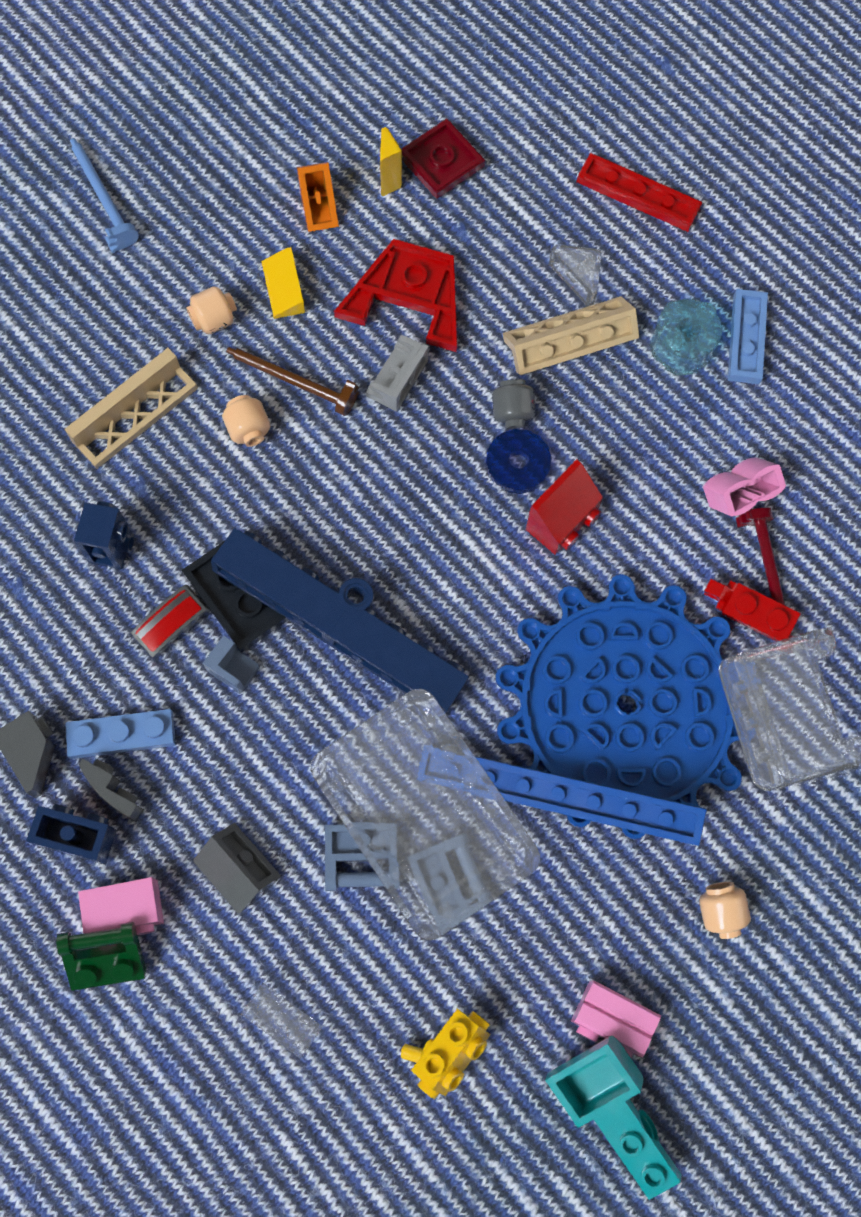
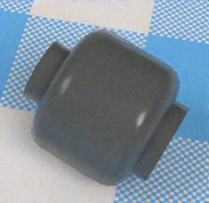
M521 379L499 382L500 387H497L492 392L494 419L505 423L506 429L524 428L525 421L533 419L536 414L534 389L526 385V381Z

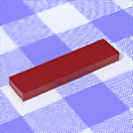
M591 152L576 183L687 232L691 228L703 203Z

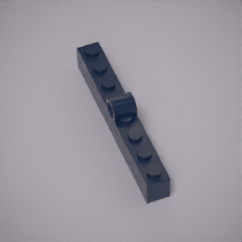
M236 528L233 529L211 559L213 572L444 718L469 678L468 675L464 674L465 670L461 665L452 660H442L435 655V650L422 641L416 643L406 637V632L400 626L391 622L387 625L376 618L377 613L371 609L373 589L365 580L352 578L345 581L340 588L333 585L329 588L321 583L318 575L306 567L299 569L291 564L290 558L278 549L271 551L263 546L260 538L252 532L246 530L243 533ZM358 596L362 602L352 603L348 598Z

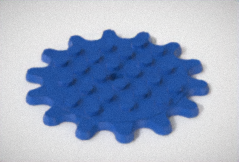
M620 574L611 579L608 597L600 603L588 601L578 588L567 586L558 594V603L562 609V618L558 623L548 626L534 618H527L521 621L518 626V636L529 647L531 656L529 661L522 666L505 665L498 669L495 681L497 685L505 691L514 693L519 698L521 704L520 710L516 715L506 718L499 723L497 735L503 743H524L533 750L534 761L529 767L530 769L700 807L696 800V793L703 784L710 783L724 791H733L742 782L741 773L729 761L727 750L733 742H752L757 740L762 732L760 722L752 716L741 713L735 704L736 695L741 690L748 689L756 683L757 672L754 667L747 663L729 664L721 658L719 652L720 645L730 634L729 623L721 617H712L702 624L689 622L684 615V606L687 599L686 593L679 586L672 585L666 587L660 597L652 603L641 601L637 597L634 583L627 575ZM622 696H630L636 702V710L630 714L623 712L617 705L618 699ZM567 815L568 821L575 827H585L591 822ZM621 828L624 835L630 839H639L645 835V833Z

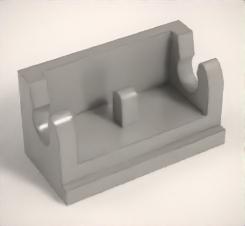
M400 335L394 350L374 382L370 383L366 396L397 412L428 362L429 346L407 336Z

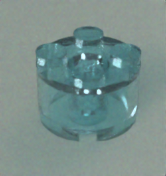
M682 299L667 303L659 315L650 341L651 353L654 359L663 364L665 370L676 375H692L700 371L712 359L721 339L722 325L716 314V308L711 303L693 299Z

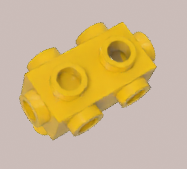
M457 1008L435 1039L428 1040L424 1048L404 1044L401 1049V1058L416 1063L411 1071L421 1079L417 1086L434 1100L439 1093L446 1096L448 1092L455 1090L464 1077L463 1072L469 1063L479 1058L487 1046L486 1041L491 1035L486 1031L490 1024L474 1011L468 1016Z

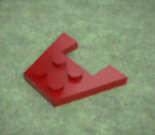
M393 239L334 310V318L362 326L366 324L374 299L433 315L426 337V344L457 352L454 255Z

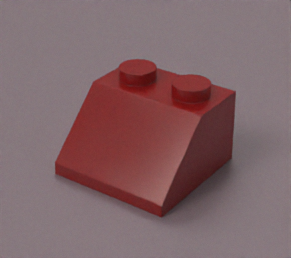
M576 459L530 508L525 530L554 555L562 548L568 550L579 538L580 535L577 532L585 524L590 527L602 513L599 507L603 497L580 461Z

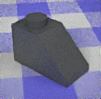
M27 711L0 728V750L25 792L36 799L42 795L55 745L49 736L54 734L43 716L37 718L30 711Z

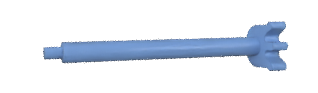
M75 138L70 139L72 151L114 225L112 228L105 229L108 235L105 237V240L108 243L109 249L112 253H115L133 245L139 238L135 226L131 223H124L82 145Z

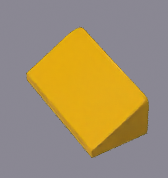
M386 127L381 129V196L400 189L402 185V150Z
M285 248L261 261L274 319L305 313L292 248Z

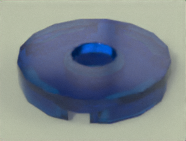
M513 429L505 431L493 439L487 449L485 466L489 478L501 486L502 490L508 493L523 494L534 491L546 480L550 472L552 457L548 445L539 435L529 430ZM521 455L527 460V465L523 468H515L510 464L509 459L512 456Z

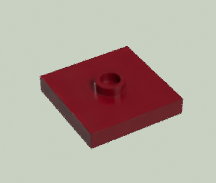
M447 118L401 148L402 161L436 199L485 167V159Z

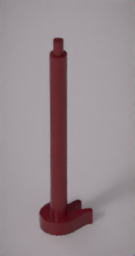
M768 507L750 509L736 517L737 527L755 525L771 599L785 605L767 522L774 519L772 509ZM792 632L785 643L786 651L793 650L791 640H793Z

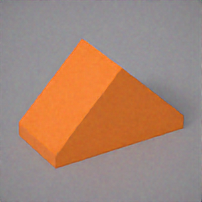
M329 163L297 167L300 195L308 232L339 227Z

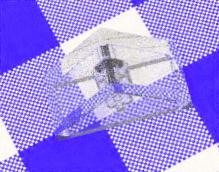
M556 244L551 249L549 266L587 307L594 305L598 291L601 249Z

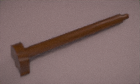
M228 347L226 350L227 353L233 355L234 359L336 404L335 412L343 416L349 414L360 395V392H358L359 386L350 380L346 381L341 393H338L239 348L235 350Z

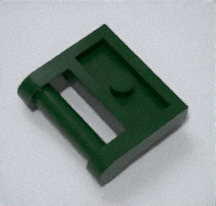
M134 922L122 923L121 928L71 935L70 932L57 934V951L59 956L62 957L71 991L145 979L146 967Z

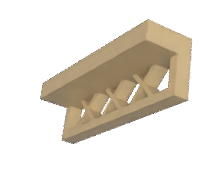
M621 296L503 333L504 342L512 350L515 369L519 375L639 338L636 308Z
M167 348L66 427L65 431L72 443L98 469L198 389L197 384L180 367L176 355ZM176 375L185 383V386L178 392H165L166 383ZM147 398L159 399L158 408L153 412H140L141 403ZM122 418L133 419V427L128 432H115V424ZM95 439H108L107 448L96 457L86 447Z

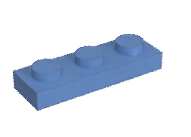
M736 289L733 295L728 381L760 384L763 379L768 292Z
M171 709L65 722L67 757L70 759L176 746L173 711Z

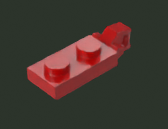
M710 579L704 590V595L718 601L716 609L720 610L722 615L782 645H785L801 615V613L733 581H729L726 586Z

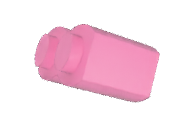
M749 458L737 464L731 472H723L710 478L704 484L703 489L710 508L729 516H738L752 509L758 501H766L776 497L784 490L786 484L780 465L760 458Z

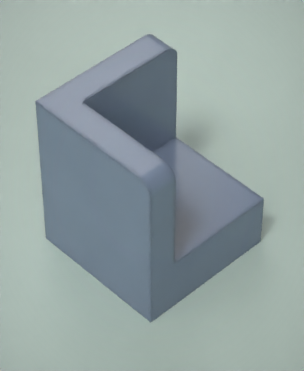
M224 635L203 662L207 672L239 694L243 692L260 668L258 663L241 653L235 643Z

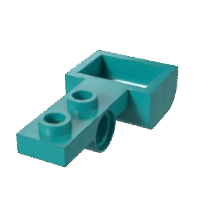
M609 1036L548 1072L545 1079L546 1083L577 1128L594 1119L649 1200L681 1183L682 1174L660 1144L658 1132L652 1119L644 1110H637L630 1098L641 1093L643 1076L622 1044L614 1036Z

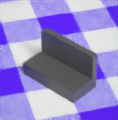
M235 822L213 835L194 858V863L237 913L244 911L257 895L275 884L281 877Z

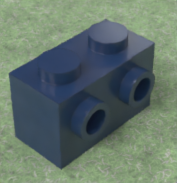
M98 501L97 504L85 502L74 542L89 563L122 569L126 553H131L133 549L134 534L120 510L114 504L105 501Z
M54 804L52 809L38 806L26 842L37 847L106 865L117 832L116 829L107 825L109 819L88 813L86 819L74 816V809Z

